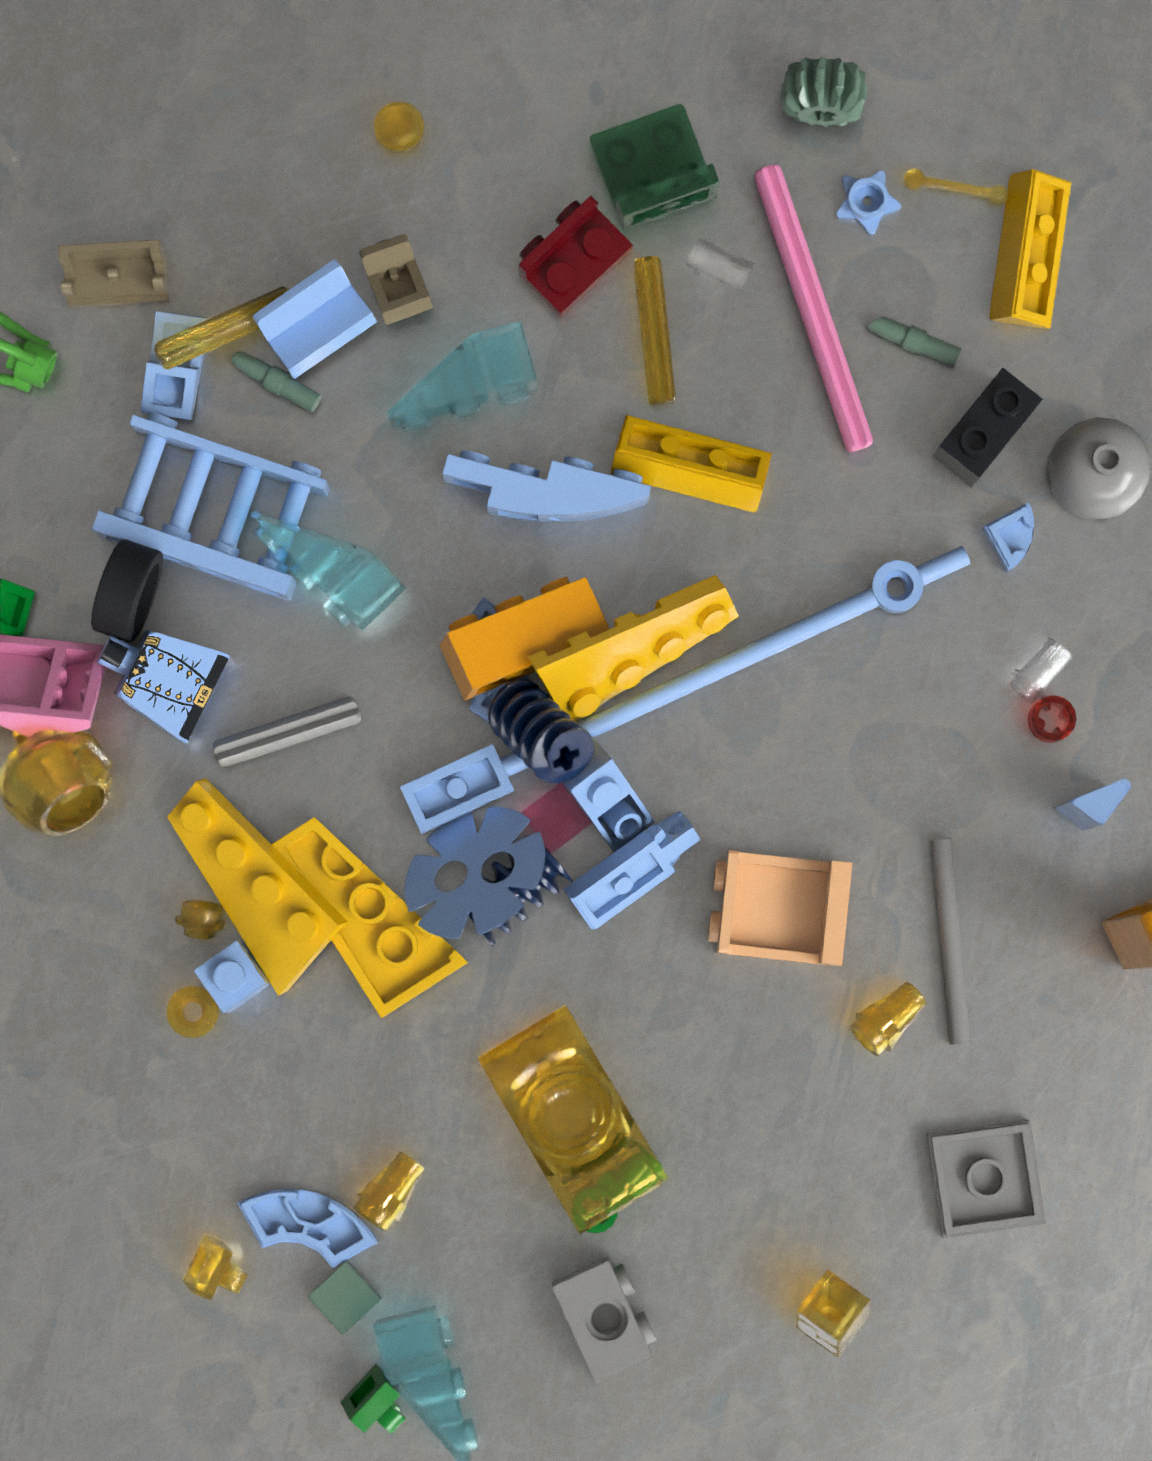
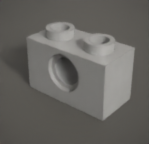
M606 1257L552 1282V1289L595 1383L652 1357L648 1344L657 1339L645 1312L635 1315L626 1296L635 1293V1290L623 1264L613 1268L609 1257ZM604 1303L615 1305L622 1314L619 1325L610 1331L598 1329L591 1320L594 1309Z

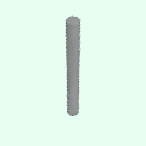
M952 839L931 840L949 1039L950 1045L971 1043Z

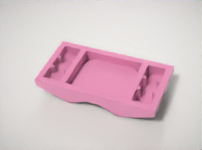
M0 634V726L29 738L65 735L90 729L105 666L97 663L104 645Z

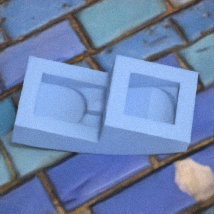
M156 311L150 362H146L140 413L149 414V412H153L166 417L192 420L209 318Z

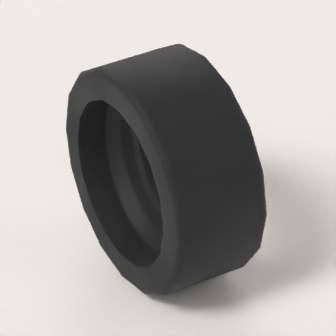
M127 539L119 541L107 561L95 595L91 616V625L94 631L108 636L112 635L126 642H132L137 638L147 620L159 586L163 567V554L161 551Z

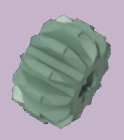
M821 56L820 59L804 58L801 62H794L788 65L784 83H782L781 100H783V112L788 114L792 120L807 122L809 126L815 124L823 125L824 127L828 125L844 126L847 122L859 120L863 112L864 101H867L868 86L865 84L866 73L860 70L855 63L842 62L840 58L826 59Z

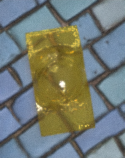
M566 1005L478 1057L495 1091L579 1234L584 1233L670 1181Z

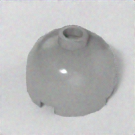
M1096 417L1075 423L1057 439L1048 456V475L1051 482L1049 485L1053 496L1064 509L1082 519L1095 520L1096 518L1106 519L1120 516L1140 500L1149 483L1151 459L1146 443L1132 427L1117 419Z

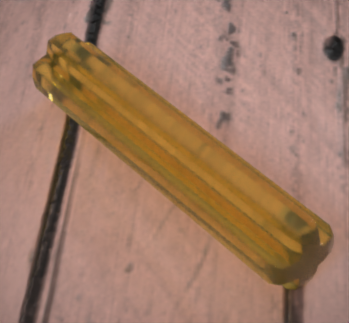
M645 256L635 259L634 262L648 402L650 405L661 406L674 403L676 393L661 259L657 256Z
M281 286L158 341L155 344L154 351L159 363L164 369L169 370L258 330L259 328L253 319V315L289 289Z

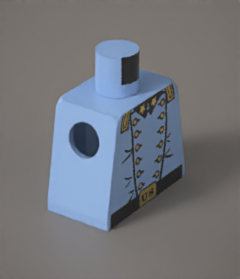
M145 630L137 647L110 635L98 657L97 663L123 675L114 692L117 698L174 739L187 743L230 655L161 633Z

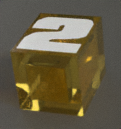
M827 1269L797 1309L796 1328L839 1358L869 1318L871 1300Z

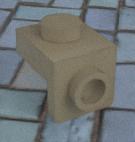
M402 234L391 239L382 240L360 250L359 254L385 325L433 309L429 293L417 266L407 235Z

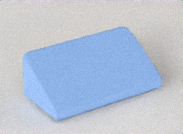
M1124 778L1055 806V809L1082 830L1092 829L1106 822L1131 788V782Z

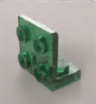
M682 104L665 108L590 136V145L622 231L717 198L720 181L713 163L709 165L705 163L685 107Z

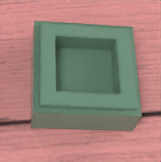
M348 1260L308 1296L342 1335L382 1299Z

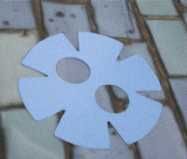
M489 807L478 833L476 832L472 812L438 827L427 838V842L441 857L415 855L406 875L404 892L409 912L437 900L418 922V925L433 935L458 939L463 932L470 912H472L478 935L500 926L513 917L524 904L508 887L535 889L544 868L545 847L540 832H536L512 844L513 840L528 825L530 819L513 809ZM498 852L511 854L514 858V869L505 880L498 883H489L482 878V866L491 855ZM450 861L463 862L467 867V877L463 884L449 892L438 890L434 882L437 871Z

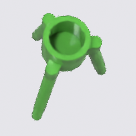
M0 311V325L24 341L17 340L12 344L0 338V351L9 355L6 368L14 371L13 375L0 373V384L13 386L29 393L32 385L41 389L44 388L54 369L58 352L49 348V341L33 335Z

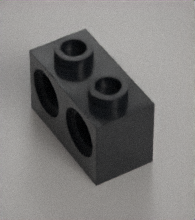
M1002 367L939 445L932 457L972 488L1043 399Z

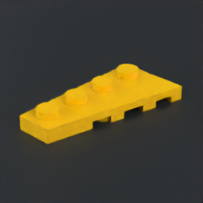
M714 575L657 600L655 610L641 615L634 614L631 611L615 618L614 628L594 637H590L587 632H583L567 639L568 648L548 656L542 650L528 656V659L551 700L556 702L560 709L570 716L571 720L577 722L581 718L595 712L598 707L621 692L634 687L640 680L666 663L679 658L683 652L703 639L719 632L728 623L738 618L739 615L725 586Z
M206 778L198 780L167 818L279 996L292 987L345 925L347 920Z
M315 817L272 844L347 920L345 925L333 937L332 942L381 1018H384L469 963L442 937L433 935L421 928L418 922L422 918L415 911L409 912L406 903Z

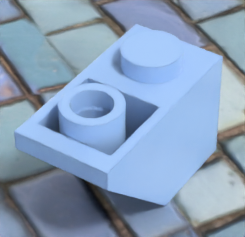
M584 728L582 730L587 732L594 742V754L589 764L580 774L569 781L561 783L609 847L615 852L655 821L612 758Z

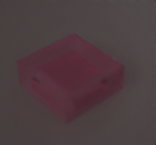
M559 783L521 812L530 819L528 825L534 833H541L544 845L551 854L592 824L562 783Z

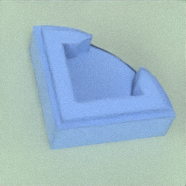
M1029 502L982 528L1006 572L1013 569L1024 558L1032 542L1034 515Z

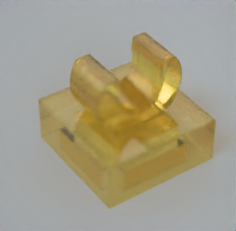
M204 1234L182 1281L192 1293L211 1301L218 1285L239 1294L248 1274L242 1272L241 1267L230 1263L233 1252L223 1241Z

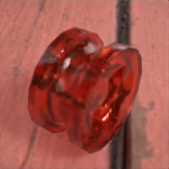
M1055 695L1044 697L1036 702L1029 710L1027 718L1028 727L1033 736L1047 743L1059 742L1069 736L1075 728L1077 720L1072 704L1065 698ZM1051 706H1056L1060 709L1058 717L1065 721L1062 730L1059 727H1055L1053 733L1044 730L1045 721L1039 718V712L1042 708L1045 712L1051 710Z

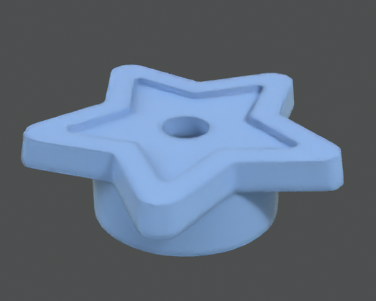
M880 170L870 178L857 179L847 175L842 178L847 199L838 209L837 217L839 219L859 220L868 234L876 232L881 216L896 212L901 208V203L888 194L884 171ZM869 197L872 200V204L869 206L864 205L863 199Z

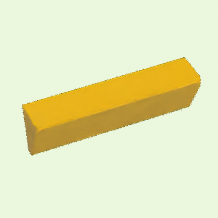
M1035 169L1010 175L989 319L1041 329L1051 328L1071 189L1070 181Z
M626 415L615 450L611 475H613L615 469L629 471L642 476V484L749 512H756L763 492L772 453Z

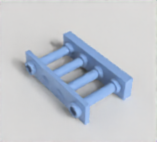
M149 412L147 419L133 415L130 421L131 427L137 434L146 436L121 508H115L113 515L98 511L92 530L100 538L115 543L127 539L161 551L165 560L290 602L297 582L293 576L286 574L288 566L284 562L309 492L324 497L328 495L330 487L325 479L320 478L322 471L299 461H293L290 468L177 430V421L157 413ZM165 443L194 454L169 525L163 524L161 531L143 526L144 517L140 516ZM214 459L242 470L217 541L211 540L208 548L191 542L192 533L188 532ZM262 475L290 486L265 557L260 556L256 564L238 558L240 550L236 546Z

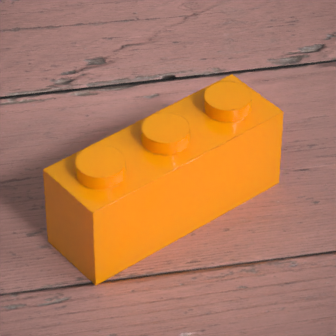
M568 577L559 578L543 586L540 589L542 595L524 601L522 595L515 596L495 606V614L478 620L476 614H471L456 620L448 626L450 632L445 635L439 646L464 701L534 673L535 670L528 656L542 650L550 656L568 648L567 639L583 632H587L590 637H594L610 630L586 577L570 583Z

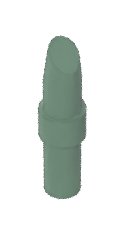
M884 316L866 325L870 331L902 345V349L917 355L921 353L954 367L962 349L928 335V331L913 325L909 327Z
M241 351L232 355L233 365L249 377L263 384V388L277 396H284L311 413L318 407L322 395L291 378V374L277 366L272 367L262 360Z

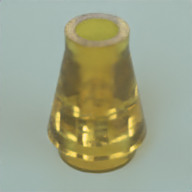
M905 982L895 991L858 1011L855 1014L857 1020L850 1025V1029L861 1045L871 1054L879 1056L884 1050L891 1052L918 1012L927 1005V1002L911 983Z
M399 1152L389 1165L356 1194L360 1199L353 1209L376 1227L387 1232L393 1222L399 1224L415 1185L425 1169L408 1155Z

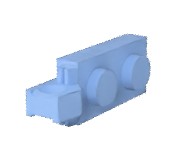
M678 811L658 824L649 827L648 830H644L563 890L591 930H596L676 872L673 865L680 858V854L701 839L688 819Z

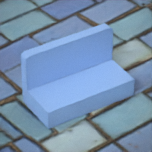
M337 260L330 261L253 315L255 323L269 346L294 379L377 323L373 313L353 288Z

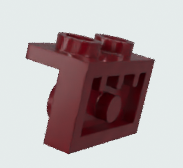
M592 196L588 197L582 204L577 200L570 203L555 221L559 226L545 239L541 235L536 236L519 254V257L522 259L518 265L519 276L560 318L633 250V244L598 209L599 203Z

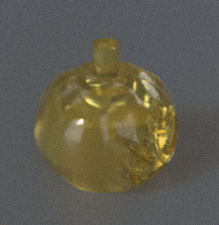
M47 729L34 733L30 738L13 732L12 736L18 745L8 755L6 764L1 769L0 798L5 810L29 832L49 836L72 833L96 818L104 809L110 797L114 778L109 773V770L113 768L112 762L98 741L91 734L83 731L73 733Z

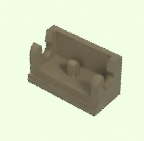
M160 240L58 245V259L64 273V282H60L69 308L169 302L167 252Z

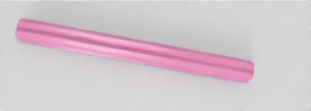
M778 164L763 167L756 171L755 182L844 445L848 452L863 450L871 446L873 437L782 169Z

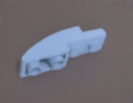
M462 450L460 457L447 455L442 473L446 483L489 493L490 496L487 503L488 514L534 522H576L624 513L646 505L651 486L642 484L643 477L638 474L618 469L613 471L612 476L593 471V463L574 457H565L563 463L552 460L546 480L538 478L540 471L535 468L511 463L509 470L489 465L490 458L485 455Z

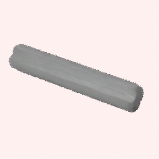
M348 696L216 740L212 743L213 753L218 765L226 768L358 724L361 721V714L356 700Z

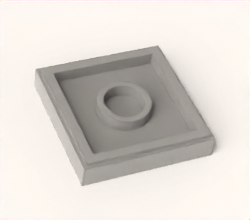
M1030 1120L926 1134L942 1238L1046 1224Z

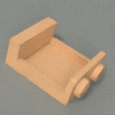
M728 850L726 861L716 860L713 890L722 891L720 912L711 911L708 941L717 942L716 953L842 966L853 863L833 860L827 862Z

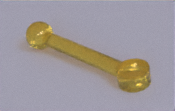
M919 169L908 170L904 177L905 186L912 191L924 186L989 198L995 205L1003 204L1008 198L1007 189L1001 185L986 188L924 176L923 172Z

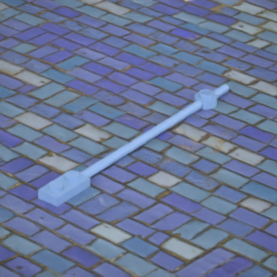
M960 546L917 567L902 560L887 562L874 574L871 588L578 722L581 729L585 728L594 738L878 606L890 613L908 611L919 601L924 585L970 565L967 552L963 546ZM896 579L904 584L905 592L902 596L894 597L889 594L887 583L890 580ZM491 744L400 786V789L420 833L424 834L515 792L508 777L529 767L514 752L499 758L494 745Z

